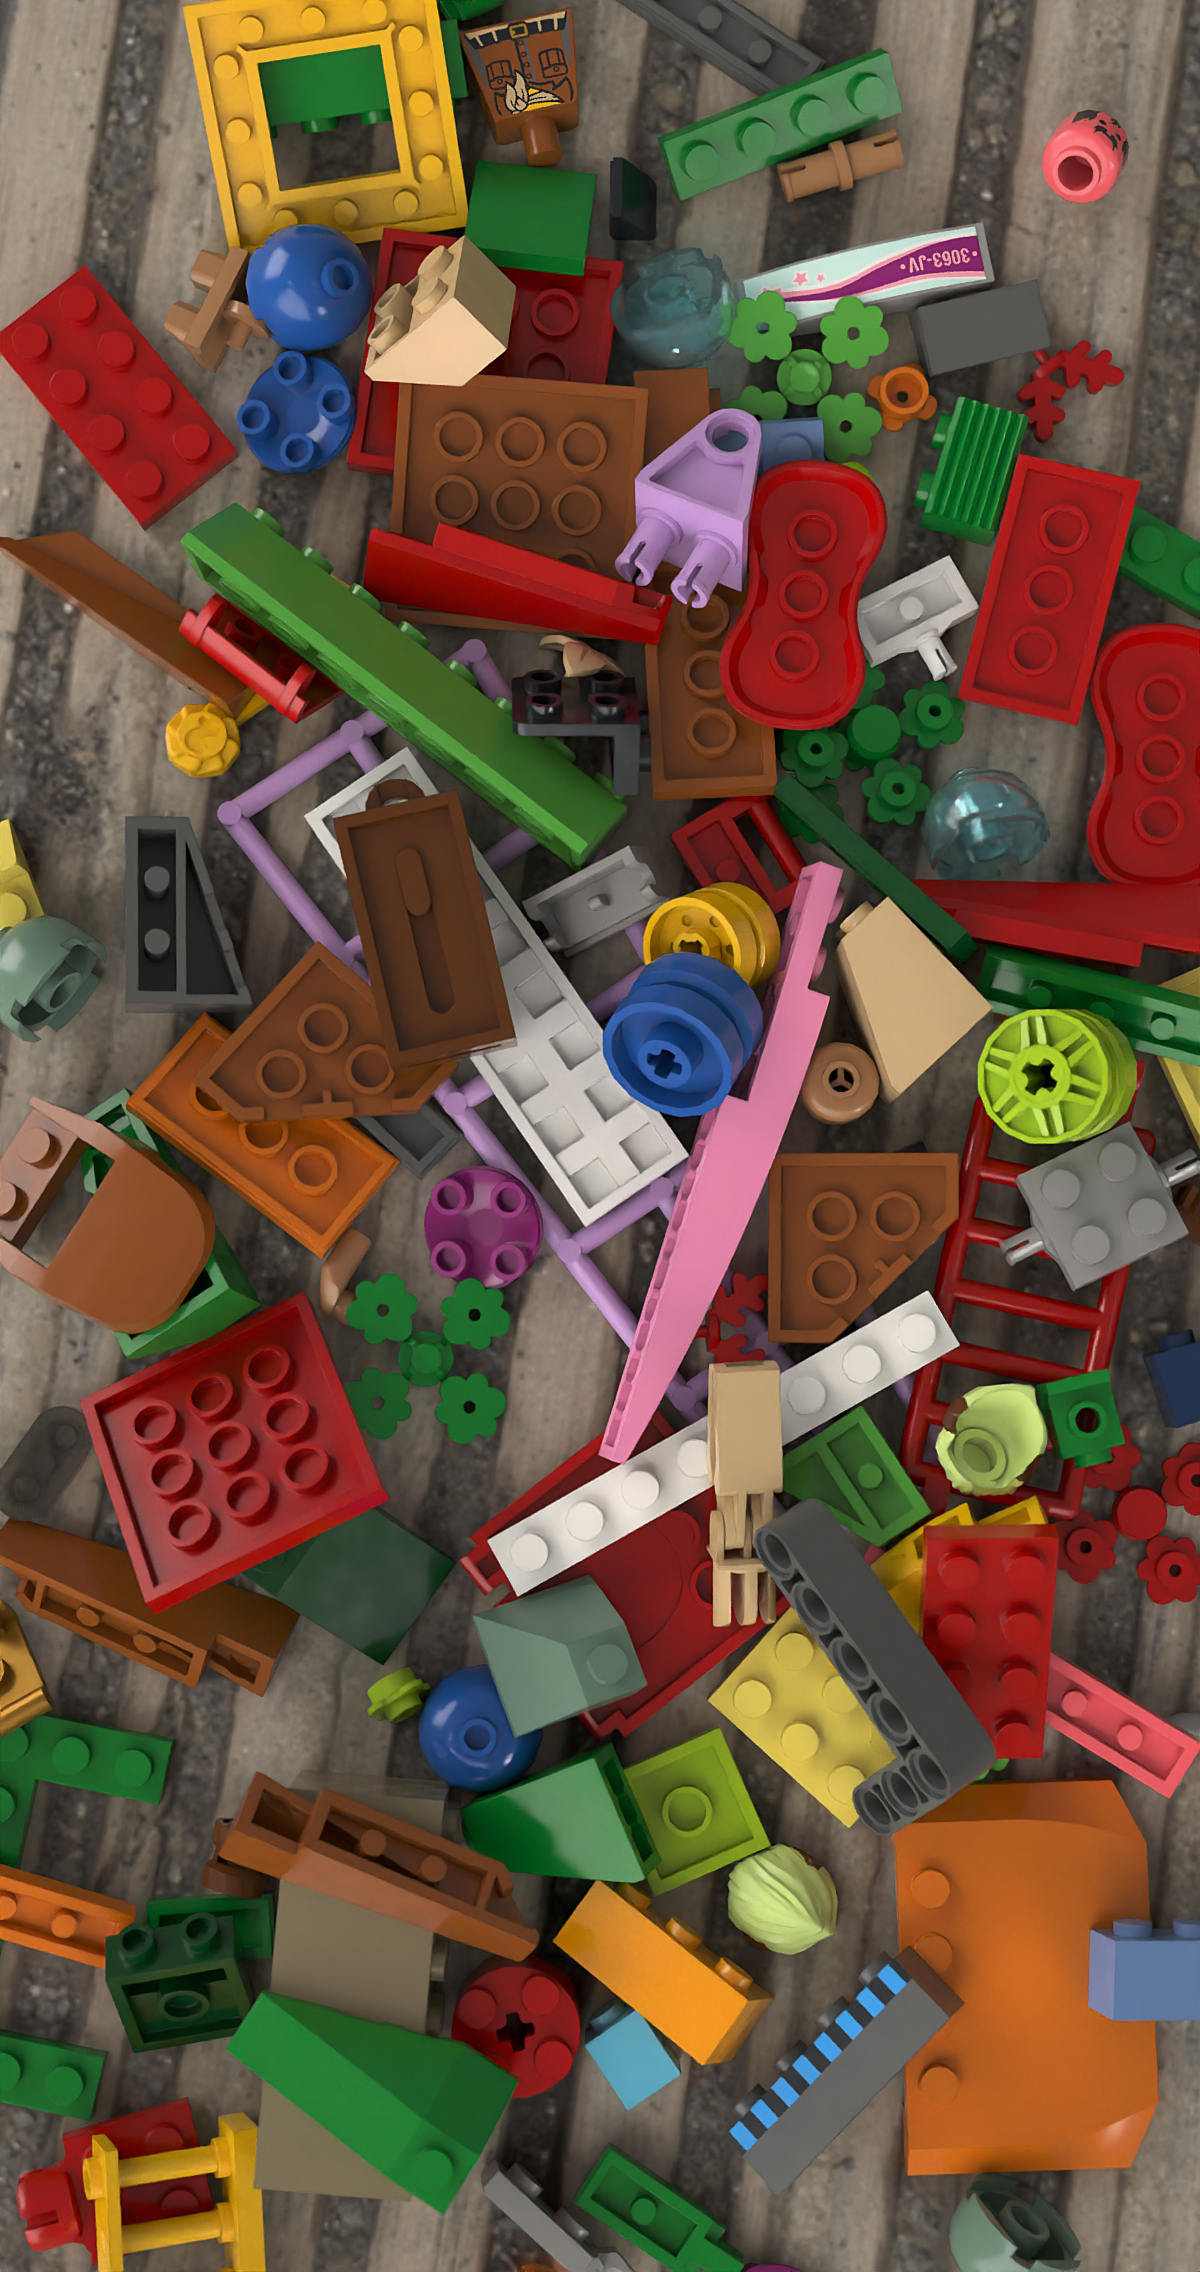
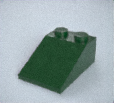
M376 1506L241 1572V1574L274 1598L383 1666L457 1562L380 1506Z

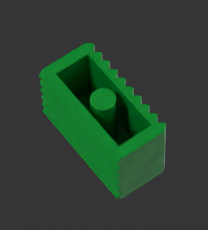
M958 397L952 415L940 413L930 446L931 449L941 451L936 471L923 470L913 502V506L924 508L919 527L989 547L1000 519L1029 421L1028 416L1017 414L1014 411H1005L1001 407H993L990 404H982L978 400H969L966 397Z

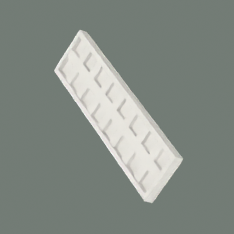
M405 747L304 816L345 878L346 875L332 818L365 811V803L369 792L378 784L389 779L410 780L423 790L425 796L439 793L408 747ZM396 800V801H392V802L386 804L385 806L391 805V804H395V803L404 802V801H406V800ZM469 837L518 1042L516 1047L469 1058L584 1226L587 1227L687 1159L689 1154L660 1112L654 1111L632 1098L613 1078L603 1057L602 1034L604 1031Z

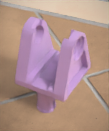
M734 408L720 409L708 415L640 471L635 479L637 529L622 554L615 561L617 572L625 580L631 582L636 571L640 568L641 572L636 579V585L645 586L651 582L660 562L665 561L682 568L679 575L674 578L671 590L675 597L684 604L688 603L692 593L696 590L698 593L692 601V607L703 608L707 605L717 583L742 592L747 583L749 573L748 527L762 446L761 427L753 415L744 410ZM732 430L743 434L746 437L747 444L738 451L727 452L717 448L714 442L717 438L728 435V431Z

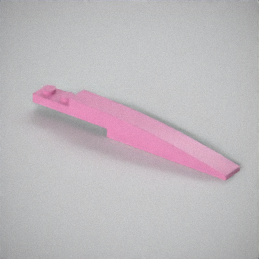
M821 861L802 868L781 936L779 960L768 979L760 1005L763 1012V1036L740 1072L733 1096L727 1095L721 1105L701 1116L598 1454L611 1461L621 1464L626 1463L664 1396L718 1290L776 1156L801 1089L830 1000L829 996L809 990L808 986L809 982H816L825 963L826 948L822 947L821 943L827 923L832 924L836 920L843 904L844 889L839 887V883L844 869Z

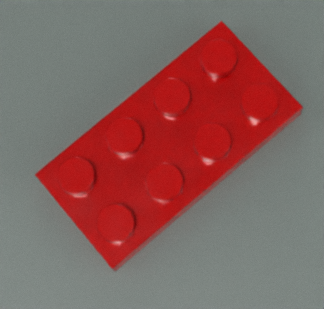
M86 266L79 269L0 331V355L144 531L239 457L236 448Z
M1019 453L957 698L1075 727L1078 726L1141 481Z
M1055 1524L924 1526L918 1636L987 1732L994 1745L996 1759L1043 1758L1059 1535Z

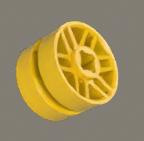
M733 882L715 883L664 903L650 917L643 937L645 965H648L664 954L691 952L712 957L736 971L752 990L762 985L771 976L778 963L781 947L778 924L767 903L750 888Z

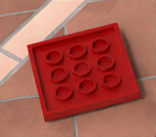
M383 228L357 393V419L350 438L347 466L351 471L394 477L400 382L373 381L364 372L370 348L367 340L374 329L377 315L374 312L375 305L391 286L400 283L404 287L418 275L421 263L434 249L442 245L448 249L460 238ZM586 256L584 276L496 266L516 286L507 350L477 374L607 385L624 273V262Z
M304 1291L79 1400L145 1604L154 1614L390 1500L313 1304Z

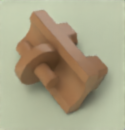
M234 245L231 247L228 255L207 250L200 251L191 268L190 280L197 289L208 293L201 308H196L179 300L172 305L164 321V328L171 338L187 348L200 367L216 373L229 346L242 351L250 335L267 340L272 333L263 319L256 320L249 306L246 278L251 255L248 251Z

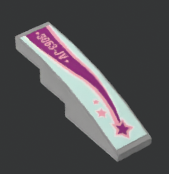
M983 222L907 235L798 261L736 280L734 290L737 304L743 298H752L756 301L758 296L765 291L778 292L785 301V311L792 312L797 318V327L789 334L791 337L821 332L820 322L822 318L828 314H834L836 303L845 296H855L863 302L864 307L874 305L879 307L883 314L916 310L919 307L927 306L930 299L988 291L995 279ZM760 322L757 325V331L760 334L767 333L769 329L768 324Z

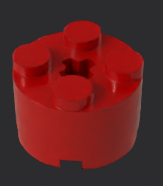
M530 1952L524 1960L514 1961L496 1954L484 1960L463 1984L457 1997L452 2018L451 2039L465 2042L517 2076L519 2082L511 2098L537 2095L555 2085L571 2069L580 2040L581 2009L578 1994L570 1978L561 1969L543 1959L542 1956ZM508 2014H519L521 2022L527 2023L525 2033L514 2034L512 2027L506 2026Z

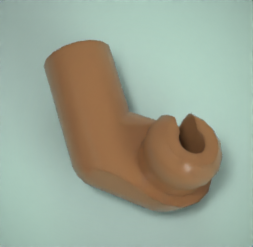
M348 1228L339 1238L320 1270L319 1307L328 1319H331L333 1316L344 1325H348L345 1315L348 1305L357 1300L355 1292L348 1290L351 1277L372 1245L369 1238L352 1228Z

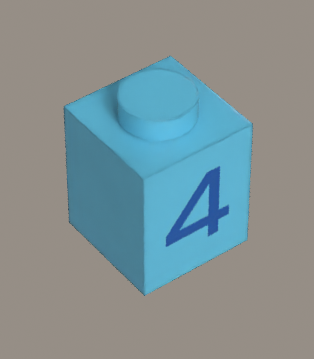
M619 1997L604 2004L589 2017L588 2021L591 2027L585 2030L584 2046L628 2111L681 2074L680 2059L663 2033L629 2004H623Z

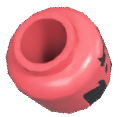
M1089 109L1073 113L1060 123L1044 149L1042 170L1045 181L1055 194L1066 201L1083 204L1100 199L1110 192L1127 164L1129 144L1126 132L1116 119L1105 112Z

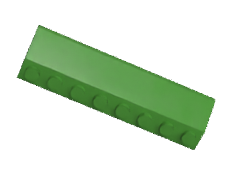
M235 502L188 531L180 542L198 578L576 873L587 868L627 819V806L621 802L625 795H613L611 780L598 772L592 778L587 776L572 764L576 759L575 754L553 736H545L541 740L537 736H521L513 733L512 703L500 696L492 702L475 688L479 681L467 668L451 658L446 664L438 660L427 651L431 644L417 629L405 621H401L397 627L378 613L382 605L374 596L356 583H353L349 589L330 576L334 568L323 556L306 545L301 551H298L282 538L286 533L285 529L262 509L256 508L251 514Z

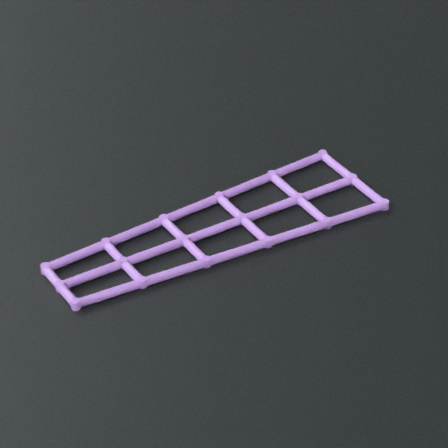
M468 640L461 649L441 661L446 664L451 658L471 671L478 679V684L485 696L492 702L500 696L512 703L511 690L481 640ZM367 710L354 720L346 721L339 730L232 801L222 803L218 808L217 815L222 825L313 942L319 941L371 986L368 971L361 963L365 960L360 935H357L347 943L344 942L249 819L348 752H351L365 774L385 762L386 760L371 740V737L388 725ZM517 828L481 854L495 873L539 843L523 830ZM604 848L589 866L608 856ZM646 919L624 929L643 965L585 1003L598 1024L615 1012L646 966L643 956V937L647 926ZM481 1074L460 1088L449 1077L433 1095L487 1166L500 1168L513 1174L529 1188L542 1214L543 1238L628 1348L631 1349L639 1320L591 1260L588 1253L658 1206L667 1220L670 1221L689 1157L589 1226H584L574 1234H571L474 1109L475 1106L494 1094ZM737 1077L727 1095L733 1096L739 1077ZM780 1147L778 1148L777 1153H783ZM729 1266L720 1283L726 1289L727 1296L732 1293L730 1278L734 1274ZM872 1304L854 1323L860 1329L880 1318ZM745 1307L738 1310L739 1313L746 1317V1323L741 1329L749 1339L746 1345L740 1348L739 1351L746 1354L755 1348L763 1349L766 1352L764 1361L775 1360L779 1366L780 1374L796 1365L784 1348L788 1343L768 1342V1323L760 1311L753 1312ZM709 1367L687 1382L677 1370L665 1392L666 1397L688 1425L708 1415V1409L702 1401L708 1398ZM913 1372L891 1384L906 1411L908 1410L915 1377ZM831 1418L812 1429L811 1432L816 1436L835 1422ZM930 1424L926 1441L927 1446H925L922 1461L941 1465L935 1446L938 1434L944 1427ZM773 1494V1506L776 1507L779 1516L787 1510ZM841 1525V1527L844 1529V1531H847V1530H848V1528H846L845 1526Z

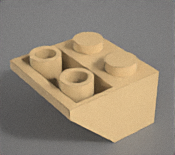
M465 235L448 249L443 245L437 247L421 263L418 275L404 287L400 283L391 286L376 303L374 312L377 315L374 329L367 340L370 348L364 372L373 381L463 386L507 350L516 286Z

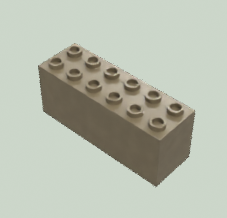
M301 1770L288 1787L289 1790L312 1804H315L317 1796L322 1789L327 1788L453 1843H456V1839H458L461 1800L450 1799L451 1786L445 1781ZM280 1879L270 1992L335 2008L341 2014L382 2024V2021L397 2024L404 2026L403 2030L439 2039L443 2028L445 1993L434 1992L435 1981H444L445 1968L448 1966L450 1938ZM262 2080L253 2189L411 2202L412 2194L382 2175L276 2089Z

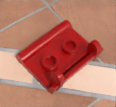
M218 593L214 594L207 601L200 613L196 612L193 608L189 609L179 627L178 632L186 637L196 648H200L272 705L276 711L295 724L331 703L336 697H340L345 692Z

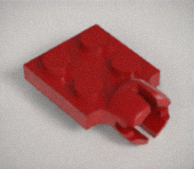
M181 2098L63 2133L62 2141L65 2156L57 2164L24 2173L18 2180L17 2205L19 2216L22 2219L26 2218L28 2228L23 2229V2232L31 2249L36 2252H42L73 2242L85 2245L90 2253L92 2265H97L95 2199H87L83 2180L84 2159L93 2158L92 2136L105 2134L118 2150V2160L200 2147L189 2098ZM207 2173L121 2187V2226L213 2211L214 2201ZM137 2252L123 2254V2257Z

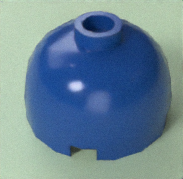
M321 223L291 225L269 235L271 237L265 241L262 247L257 248L251 256L246 278L250 309L256 320L263 319L268 329L275 334L269 337L279 346L298 352H308L333 347L356 332L368 313L373 289L370 267L360 248L341 231Z
M488 1664L467 1666L445 1675L428 1693L418 1719L419 1746L429 1767L448 1785L470 1793L495 1792L518 1781L535 1762L543 1739V1728L514 1738Z

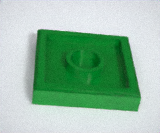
M477 160L464 235L495 266L584 276L597 174Z

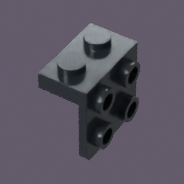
M541 669L529 671L522 677L512 679L513 733L521 736H609L608 747L613 795H638L639 773L651 772V735H648V711H639L635 677H624L623 674L612 670H601L587 677H562L556 671Z

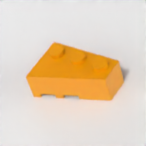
M596 1880L553 1942L702 2066L731 2061L775 1998L755 1984L751 1976L734 1962L723 1956L720 1958L702 1945V1937L686 1923L674 1916L668 1920L649 1906L653 1898L636 1883Z

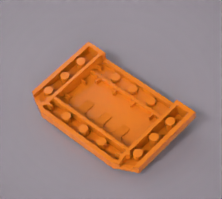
M1108 1776L992 1780L970 1783L944 1803L891 1835V1846L894 1851L898 1954L910 1945L965 2002L950 2020L903 2067L905 2104H902L906 2173L909 2176L1131 2168L1159 2103L1155 2020L1113 2021L1088 2007L1090 1929H1113V1920L1117 1918H1135L1150 1921L1147 1843L1116 1786Z

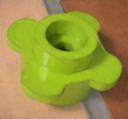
M411 1668L397 1670L369 1688L367 1695L373 1705L367 1710V1713L370 1717L376 1716L378 1721L388 1719L390 1724L401 1722L414 1715L423 1707L424 1704L421 1698L426 1696L432 1689L429 1683L423 1684L421 1679H417Z

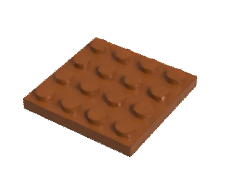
M476 374L463 386L400 382L390 531L433 544L438 524L449 523L629 582L617 572L615 561L622 554L637 529L635 479L643 469L650 389ZM633 576L632 581L629 582V583L634 584V576ZM385 602L384 618L388 621L613 639Z

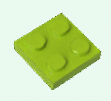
M719 1725L622 1767L662 1860L646 1877L654 1897L771 1846Z

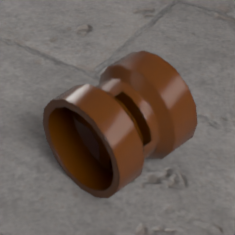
M217 1818L211 1838L216 1846L214 1856L205 1863L200 1883L222 1894L242 1898H261L267 1878L266 1874L219 1856V1851L234 1818Z

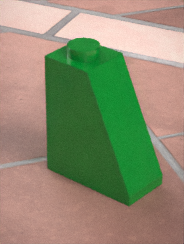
M612 1742L525 1775L518 1781L495 1792H482L460 1809L463 1817L462 1833L469 1849L505 1864L508 1872L635 1883L645 1879L662 1861Z

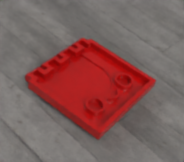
M657 1408L627 1461L676 1433ZM606 1429L471 1534L470 1538L476 1544V1547L458 1561L484 1596L488 1595L503 1582L510 1588L511 1591L493 1605L494 1608L588 1574L592 1576L624 1621L648 1684L632 1696L577 1715L597 1742L616 1728L625 1738L768 1625L763 1622L758 1606V1573L756 1622L753 1625L738 1624L732 1599V1572L731 1623L727 1627L713 1625V1559L707 1551V1545H710V1513L712 1510H717L715 1485L522 1595L517 1596L487 1540L621 1465V1463L598 1455ZM776 1584V1617H778L791 1604Z

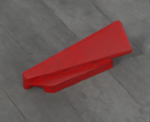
M449 523L438 524L433 544L384 528L372 527L368 540L363 588L378 601L655 645L661 639L674 597Z
M909 879L965 928L976 943L989 945V942L1021 951L1126 970L1139 967L1143 948L1193 957L1200 956V885Z

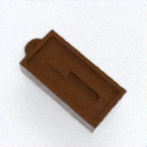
M389 779L378 784L369 792L365 803V811L332 818L391 1069L397 1075L518 1046L458 790L455 789L425 796L420 787L407 779ZM396 800H406V801H404V802L395 803V804H391V805L385 806L386 804H388V803H390V802H392V801H396Z

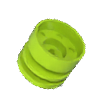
M1027 1010L1005 1020L987 1039L978 1061V1091L987 1114L1005 1133L1027 1143L1057 1144L1085 1140L1105 1132L1127 1112L1137 1088V1061L1127 1037L1109 1019L1088 1010ZM1042 1065H1054L1050 1075L1057 1081L1056 1087H1043L1047 1077L1040 1071Z

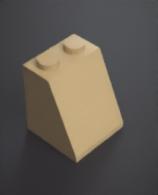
M887 896L876 908L866 900L839 926L841 929L834 935L840 943L832 955V960L862 1048L876 1064L880 1077L879 1097L889 1105L993 1007Z

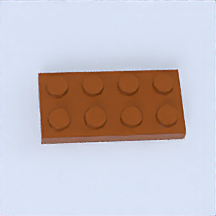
M661 561L654 572L651 582L641 586L674 597L660 641L655 645L644 644L649 735H651L653 801L774 795L775 791L773 788L777 785L774 727L757 723L737 712L726 698L719 673V660L723 645L745 605L750 581V567L747 583L742 592L717 583L707 605L703 608L692 607V601L698 593L696 590L692 593L687 604L678 600L671 590V584L682 568Z

